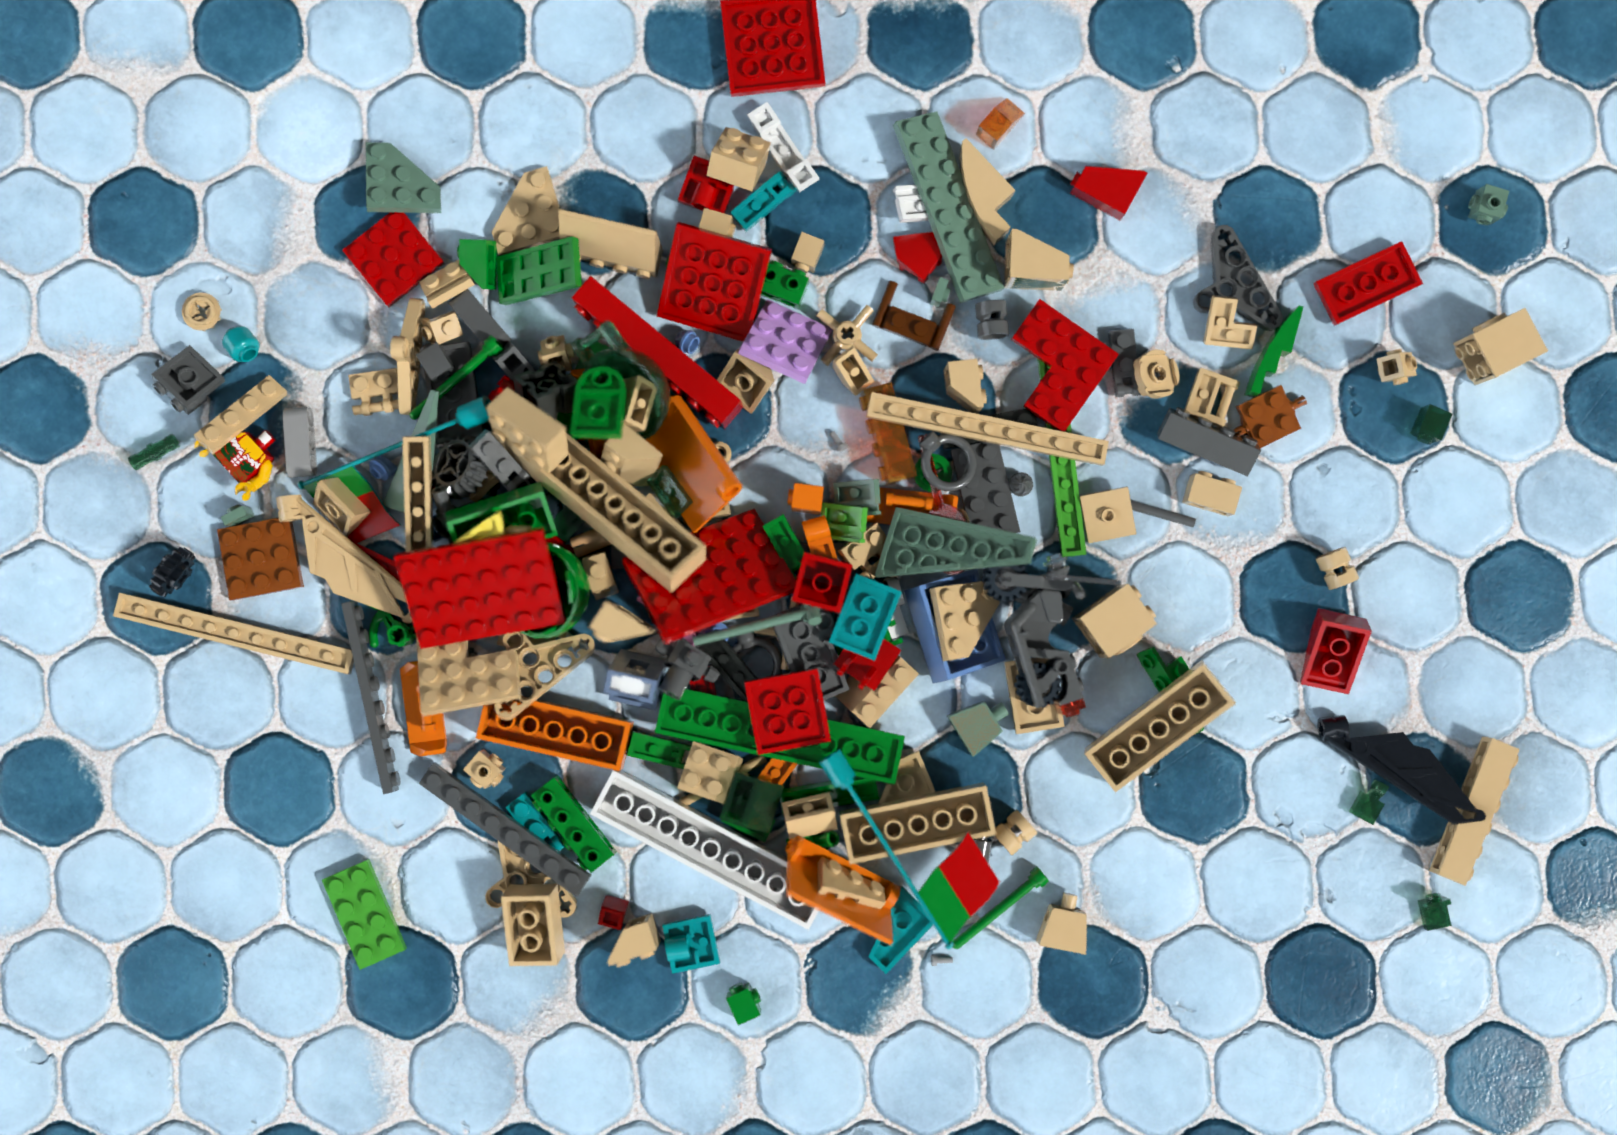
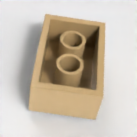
M508 387L487 406L492 435L498 442H504L510 446L518 456L523 455L529 459L535 468L543 469L550 474L569 454L565 426Z
M558 884L509 885L501 896L509 966H557L565 953Z

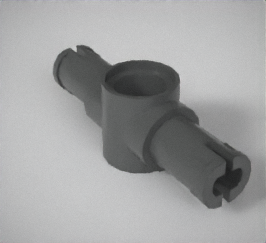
M438 486L431 490L437 507V516L433 519V525L442 537L448 539L449 544H453L454 542L446 523L445 512L457 507L451 504L447 488Z

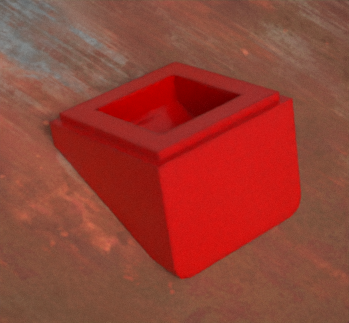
M606 895L601 906L598 924L621 930L629 901Z

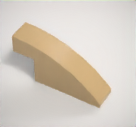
M965 138L960 147V172L975 217L980 223L984 235L994 246L1011 228L996 211L1012 198L1015 189Z

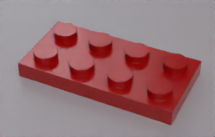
M1402 241L1313 283L1334 326L1423 284Z

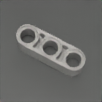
M310 407L286 408L283 410V430L287 474L290 478L315 476L317 474V459L312 409Z

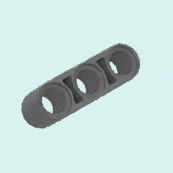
M468 289L456 295L448 302L483 345V341L490 335L495 337L502 346L511 341V338Z

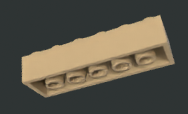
M1201 660L1085 748L1084 754L1116 793L1236 704L1235 700L1204 661Z
M983 782L864 806L895 855L958 843L962 841L967 831L972 839L996 835L987 786ZM859 807L839 811L850 864L889 857V854Z

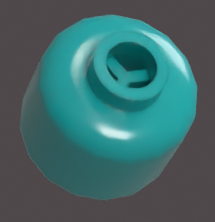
M232 327L226 331L222 339V346L234 361L249 362L258 355L260 343L247 327Z

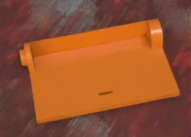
M671 395L663 401L661 407L665 416L642 438L663 454L655 476L692 532L696 533L741 491L743 486L682 396Z
M797 836L795 839L791 838L785 850L787 852V895L891 945L893 943L891 908L899 898L900 886L859 865L850 864L848 860L800 836ZM822 856L829 860H835L841 866L851 871H857L861 876L871 881L879 882L885 887L886 903L881 909L858 904L853 898L847 896L842 900L836 898L835 893L818 894V861Z

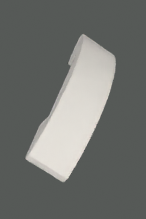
M768 102L747 114L759 137L771 142L770 154L799 192L820 180L808 160L803 158Z

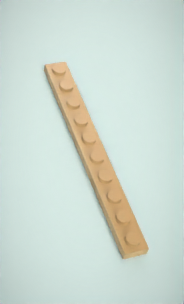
M874 392L870 394L866 418L1100 466L1105 465L1109 443L1106 440Z
M119 593L113 614L114 617L340 673L351 674L354 664L352 651L348 648L126 593Z

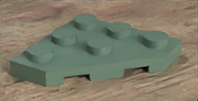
M366 142L367 212L441 213V188L391 143Z

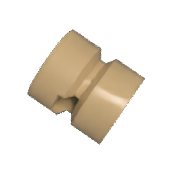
M1346 547L1330 551L1316 558L1320 570L1326 573L1324 580L1329 590L1342 587L1359 579L1354 565H1349L1351 557ZM1341 567L1342 572L1336 574L1334 569Z
M1016 809L1007 817L1006 824L1000 823L995 827L996 835L994 836L1013 856L1022 848L1023 841L1029 842L1038 833ZM1014 825L1022 832L1018 837L1011 831Z

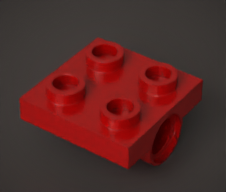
M693 155L678 197V202L702 211L706 208L725 214L735 185L707 176L709 160Z

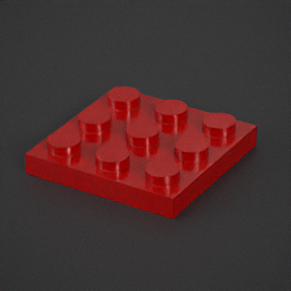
M399 212L388 213L342 250L388 307L392 306L416 287L421 280L445 264L405 213Z
M818 668L744 681L758 755L831 742Z

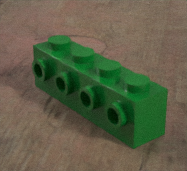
M770 260L761 296L799 309L809 284V277H806V273L801 270L793 269L790 271L783 268L784 265Z
M558 775L531 795L534 799L532 801L534 807L540 813L543 811L549 818L547 820L548 825L554 832L559 831L563 837L562 842L569 851L573 850L579 857L577 862L583 869H588L592 873L615 855L616 849Z

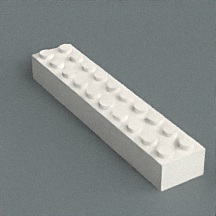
M622 770L612 771L590 813L591 815L809 930L819 910L787 895V857Z

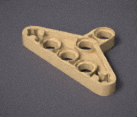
M419 298L409 299L400 336H393L390 344L391 357L397 361L399 413L403 415H409L416 408L420 361L416 354L421 352L423 340L421 319L425 318V301Z
M521 632L504 634L503 644L506 650L515 649L518 654L520 688L525 686L531 687L533 694L529 698L521 697V699H517L521 704L518 706L516 702L510 706L512 710L510 713L507 711L501 713L503 710L502 704L510 705L514 700L495 703V711L498 717L502 720L515 718L594 653L595 644L593 638L588 634H578L533 645ZM511 636H519L521 638L519 646L511 647L508 645L507 642ZM582 641L584 644L589 642V649H580L577 652V656L579 657L577 659L575 658L573 652L568 650L570 647H573V651L576 652L580 648L579 642ZM528 653H533L537 656L536 662L532 665H527L523 662L524 656ZM561 656H569L572 659L571 664L567 667L558 665V659ZM543 671L552 673V679L547 683L539 681V674Z
M498 841L504 878L489 888L485 895L486 902L493 908L502 907V902L496 903L492 900L491 893L496 889L504 893L509 885H512L510 880L513 875H520L523 878V884H545L551 878L542 872L534 873L531 871L530 863ZM558 884V892L560 893L562 890L565 893L561 895L564 902H571L569 906L571 911L567 909L561 910V917H569L576 911L577 901L573 894Z

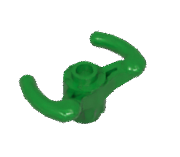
M378 610L373 616L368 633L369 644L372 648H376L379 644L378 628L382 621L387 627L386 634L391 645H397L398 647L409 646L416 639L414 625L396 620L393 614Z

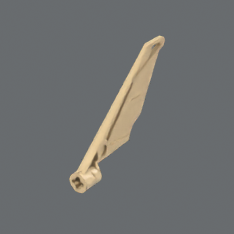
M301 495L276 497L279 522L302 520L310 573L324 578L334 594L399 616L404 623H412L410 611L405 616L396 600L399 599L407 603L402 584L302 500Z

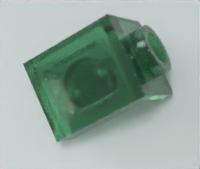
M1432 893L1426 895V899L1417 900L1425 930L1430 931L1452 926L1447 905L1451 904L1449 898L1442 896L1440 893Z

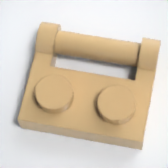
M1199 368L1185 410L1190 412L1189 416L1196 419L1204 417L1212 421V425L1221 428L1225 426V417L1234 391L1238 390L1240 382L1210 370ZM1221 384L1225 387L1215 416L1210 413Z

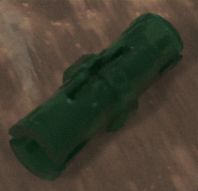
M171 433L154 444H147L146 448L129 456L128 461L137 471L153 461L161 460L162 456L179 448L180 443Z

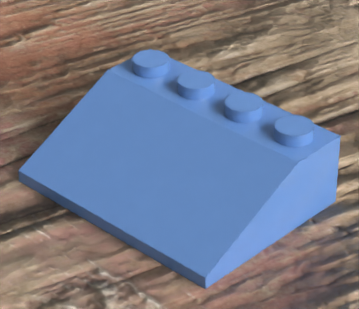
M977 569L904 591L933 683L947 681L1006 660L993 618L991 617L969 657L943 662L930 589L980 582Z

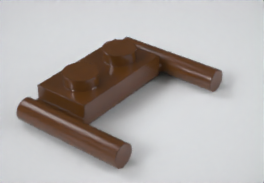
M890 280L872 326L929 347L932 350L939 351L956 306L947 303L939 325L894 306L891 307L890 303L898 283Z

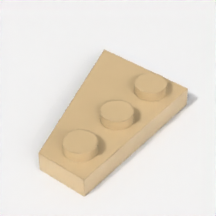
M822 856L818 861V894L826 895L827 892L835 893L836 898L842 900L847 896L853 898L858 904L881 909L886 903L885 887L879 882L871 881L861 876L857 871H851L841 866L835 860H829Z

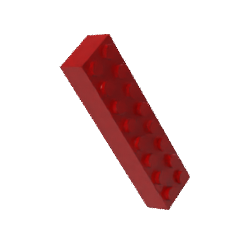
M591 275L573 295L572 299L576 304L574 308L580 316L588 322L592 319L596 329L606 337L610 334L612 336L611 339L624 352L627 350L631 351L630 355L633 356V359L642 367L648 365L650 367L649 370L652 372L651 374L661 383L666 380L668 382L667 385L670 387L669 389L674 394L684 395L687 398L688 405L698 413L702 410L706 414V420L714 427L718 428L721 426L726 429L742 410V401Z

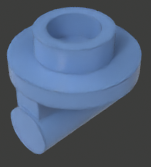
M383 454L369 462L370 473L373 477L380 480H387L396 473L398 468Z

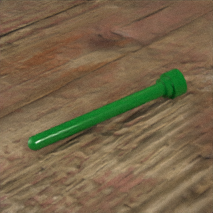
M490 335L483 341L484 345H482L483 349L436 389L439 390V400L489 356H497L504 350L495 337ZM427 398L410 412L409 416L412 420L419 418Z
M1038 866L1030 871L1026 882L953 940V948H961L1034 887L1037 889L1039 886H1045L1049 880Z

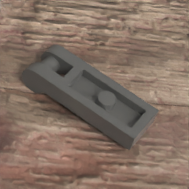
M1134 329L1110 331L1108 333L1110 348L1119 354L1112 364L1116 398L1124 397L1125 394L1139 396L1141 394L1138 391L1133 366L1134 361L1137 359ZM1130 378V384L1124 385L1123 379Z
M484 430L468 446L508 491L519 489L523 483H527L531 479V476L522 469L488 430ZM514 472L517 476L510 481L508 476Z

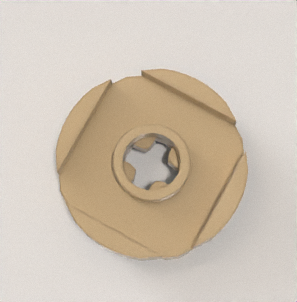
M1151 350L1142 354L1140 358L1134 361L1135 380L1138 385V391L1142 396L1160 399L1171 395L1174 392V386L1178 385V366L1173 358L1169 359L1164 355L1166 352L1163 350ZM1154 370L1157 373L1159 372L1160 377H1155Z

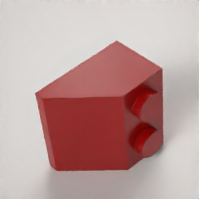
M804 552L792 601L840 613L852 564Z

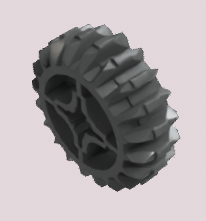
M460 434L459 436H452L450 441L445 440L444 447H439L438 455H434L436 459L433 463L432 483L435 487H446L449 498L460 500L464 497L469 498L471 493H477L478 486L483 487L482 481L488 478L486 472L489 470L468 448L476 439L472 435Z

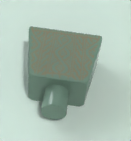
M981 701L950 713L947 717L969 754L974 757L1003 732L998 721L1008 716L1009 713L1002 702L989 709L987 704Z

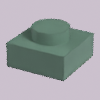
M942 277L939 278L930 305L939 308L941 301H947L951 290L947 287L949 280Z
M235 505L229 508L227 514L221 516V519L225 526L232 527L247 521L255 515L250 507Z

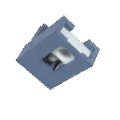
M620 649L608 669L603 693L609 694L608 700L656 711L660 696L658 687L665 676L666 666L663 663L666 659Z

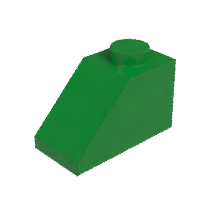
M459 239L457 248L459 264L481 289L496 290V241Z

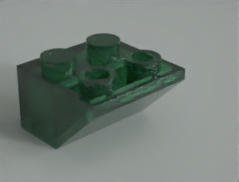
M740 770L736 771L720 820L743 828L769 833L784 785Z

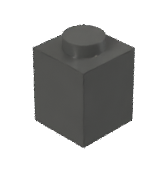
M437 342L424 345L420 349L421 352L416 354L429 378L435 383L440 382L457 371L443 347Z

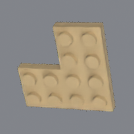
M416 635L420 705L423 716L521 699L518 654L515 649L469 657L468 641L420 649Z

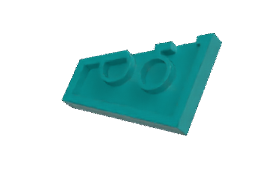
M903 886L901 887L897 902L891 908L893 943L889 945L876 939L868 956L885 974L933 926L920 903Z

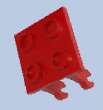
M883 639L875 661L843 649L834 665L840 668L837 672L838 675L842 676L846 672L861 682L858 686L859 689L863 690L867 686L875 691L902 650Z

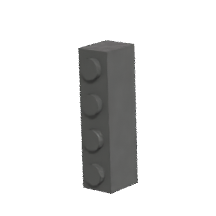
M1169 407L1157 432L1158 439L1248 477L1261 452L1257 440L1246 435L1243 438L1234 435L1235 431L1225 426H1222L1221 429L1212 425V421L1204 417H1199L1198 419L1189 416L1190 412L1183 408L1177 407L1175 410Z

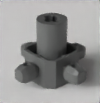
M662 639L658 641L655 650L662 656L667 655L663 664L669 668L658 687L664 694L680 700L690 680L698 681L701 676L708 682H715L720 673L713 666H707L711 660L708 654L682 640H678L673 646L671 645L672 642L664 644Z

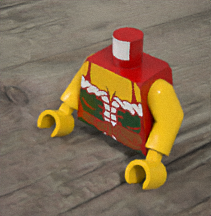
M264 430L257 438L251 433L241 432L213 454L239 483L235 486V495L240 491H245L242 495V500L244 501L250 499L251 491L255 492L265 485L271 475L274 456L267 448L276 439L267 430ZM196 441L194 448L202 446L198 441ZM207 449L199 452L201 457H206L209 454Z

